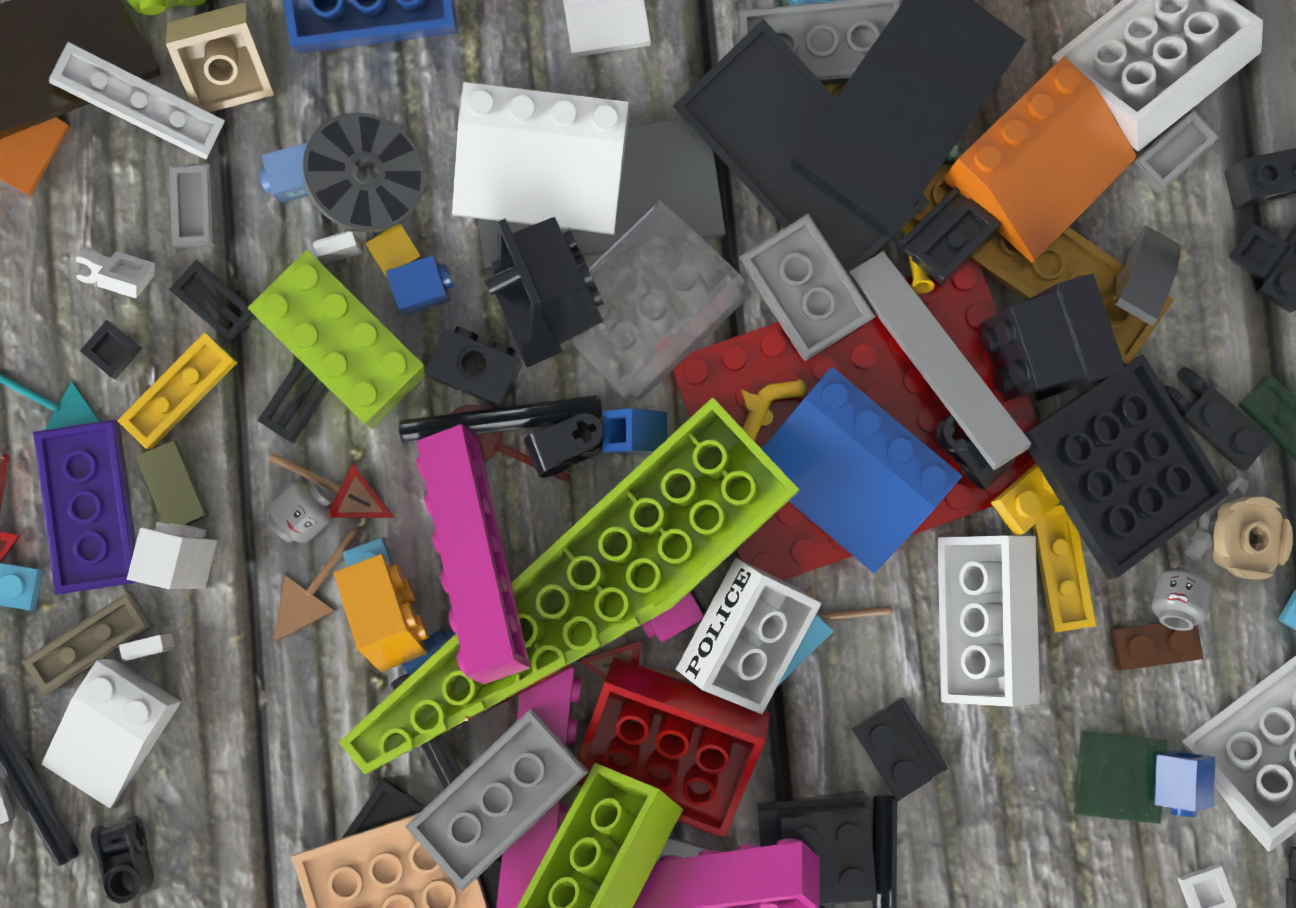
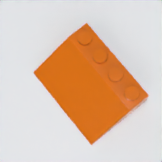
M1063 56L957 159L943 180L953 189L957 187L960 190V194L967 200L970 198L1001 224L998 232L1033 263L1137 156L1095 84Z

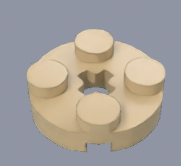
M1252 496L1240 497L1233 502L1222 504L1218 509V518L1214 527L1213 559L1219 567L1226 568L1232 575L1243 579L1262 580L1274 575L1271 572L1278 565L1284 566L1289 559L1293 545V531L1289 519H1283L1281 513L1276 509L1281 507L1269 498ZM1252 530L1253 534L1258 535V541L1250 545L1249 533Z

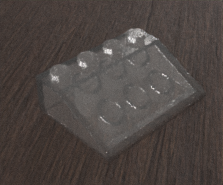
M660 199L589 268V272L604 301L603 305L597 307L603 322L571 338L569 341L635 407L734 312L752 292L741 275Z

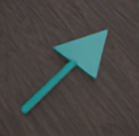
M0 373V383L55 411L44 430L101 422L73 381H71L60 403L57 404Z

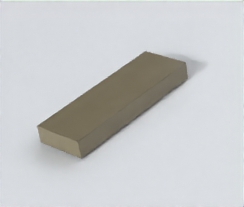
M126 592L22 660L42 694L44 696L49 695L92 667L96 660H102L118 650L119 645L129 643L152 628L153 624L134 594Z

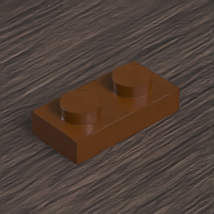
M1161 622L1111 629L1117 670L1123 671L1203 659L1198 625L1187 631L1170 629L1161 624Z

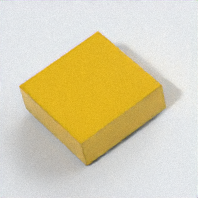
M401 223L365 243L387 279V270L422 259Z

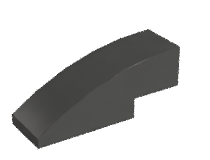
M1145 225L1128 249L1126 265L1117 277L1115 305L1153 326L1159 318L1172 286L1179 263L1181 245Z

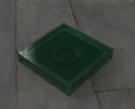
M1081 730L1074 813L1081 816L1161 824L1162 806L1155 805L1157 754L1166 753L1167 740Z

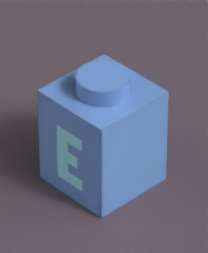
M308 142L261 155L264 169L259 170L262 186L267 194L271 193L280 203L309 196L302 175V160Z

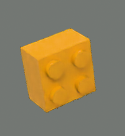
M381 553L333 572L356 648L380 672L428 654L424 640L429 638L426 624L420 614L416 616L411 604L417 601L415 590L410 579H404L397 564L392 566Z

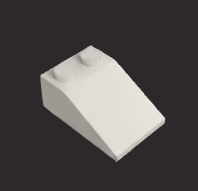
M114 658L96 660L72 697L42 765L112 809L176 712L181 701Z

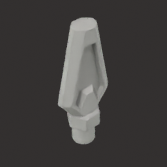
M1236 475L1225 486L1229 493L1228 496L1199 517L1198 529L1190 538L1192 541L1184 552L1189 558L1199 561L1205 551L1213 546L1214 527L1218 518L1217 512L1219 507L1225 502H1233L1240 497H1246L1250 483L1241 476Z

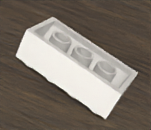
M1036 536L937 537L941 702L1011 707L1039 704Z

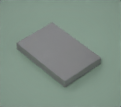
M806 214L738 258L804 362L875 318L870 307L809 214Z

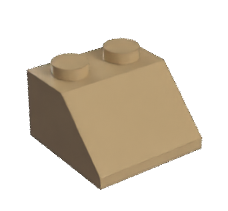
M246 2L167 23L166 46L191 104L210 113L274 95L261 40Z

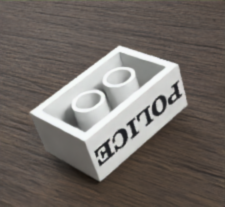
M735 558L676 670L701 690L763 714L822 603L794 585Z

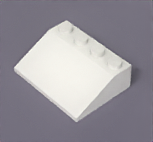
M1122 0L1055 53L1051 59L1055 65L1065 56L1095 84L1129 144L1137 151H1140L1261 53L1263 20L1234 0Z
M463 82L457 132L453 216L495 221L506 218L507 222L534 225L555 216L561 229L570 228V230L614 235L629 122V102Z
M1294 656L1182 741V744L1189 753L1215 756L1214 787L1239 820L1268 852L1296 832V656Z

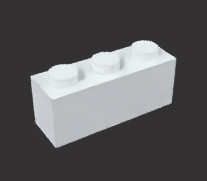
M157 522L155 529L140 528L127 580L165 589L206 588L218 540L205 538L207 531L205 529L183 524Z

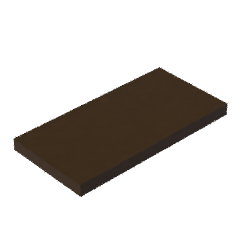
M8 0L0 3V139L90 104V102L49 83L50 75L67 42L145 81L160 75L159 65L120 0Z

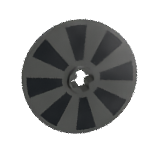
M360 112L336 116L322 124L315 131L304 151L302 175L309 197L319 211L328 219L346 229L366 233L391 229L406 220L421 200L425 186V170L421 155L411 138L400 127L383 117ZM370 167L372 171L369 176H366L363 180L357 176L359 168Z

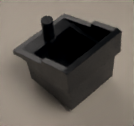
M555 216L514 233L509 227L506 218L498 221V260L492 262V276L484 281L490 294H496L523 361L528 368L563 352L560 344L602 323L603 319L597 307L603 305L604 301L570 228L562 231Z
M1093 273L1057 283L1032 298L1011 306L979 324L981 329L980 342L983 350L990 356L994 368L993 382L998 392L1002 393L1004 402L1031 395H1036L1037 401L1044 400L1126 371Z
M865 791L757 803L760 847L777 845V842L782 839H797L806 844L820 857V905L876 901L869 796Z

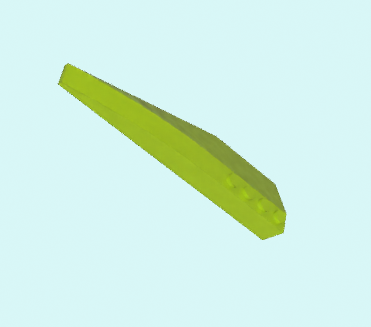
M712 397L511 583L530 669L486 684L466 677L459 667L457 652L460 650L458 636L455 634L344 736L339 743L364 774H369L668 611L800 490Z

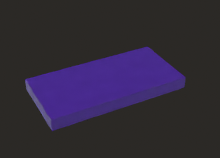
M108 420L33 432L55 595L138 583L127 580L136 539L120 423L117 420Z

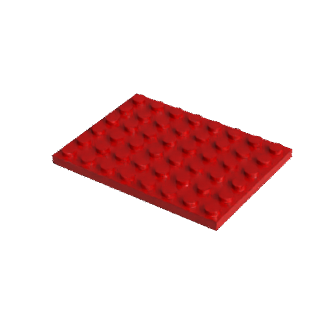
M970 259L943 286L929 275L935 287L928 293L917 294L1024 433L1038 423L1029 396L1004 402L1002 393L998 392L993 382L994 368L990 356L983 350L980 342L981 329L979 324L998 314L981 266ZM912 276L904 278L911 286L913 282ZM871 307L870 309L875 315L874 319L806 362L803 361L779 322L669 360L689 419L713 397L741 428H743L749 414L744 405L745 400L741 389L757 395L762 388L769 384L797 381V379L803 380L807 387L806 395L803 398L778 399L771 402L768 410L773 414V421L767 426L761 425L755 439V443L761 449L831 367L836 369L962 475L939 505L911 535L993 507L991 502L1036 464L1027 449L1014 457L1015 462L985 491L974 485L964 475L958 464L936 441V426L942 419L952 414ZM960 425L954 426L955 431L951 435L954 440L961 439V432L963 431ZM789 502L736 549L740 560L781 580L798 576L852 556Z

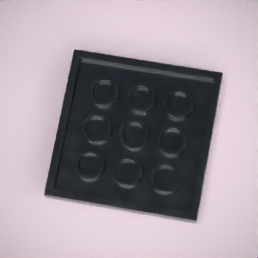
M1143 354L1125 364L1126 371L1102 379L1024 432L1031 442L1028 451L1108 580L1120 577L1229 495Z

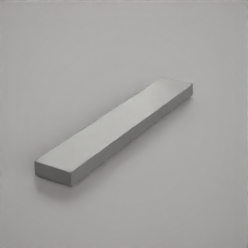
M884 251L849 271V277L860 294L993 470L1029 449L1031 442Z

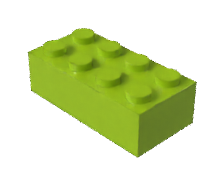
M308 250L294 261L247 307L328 389L371 429L426 377L424 374L426 367Z
M594 763L517 908H633L683 809L660 789Z

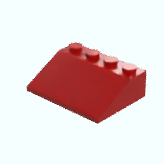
M613 657L578 759L588 769L589 773L594 763H597L660 789L683 809L677 821L726 838L765 744L770 713L764 711L763 714H760L703 691L697 686ZM588 774L576 785L583 786Z

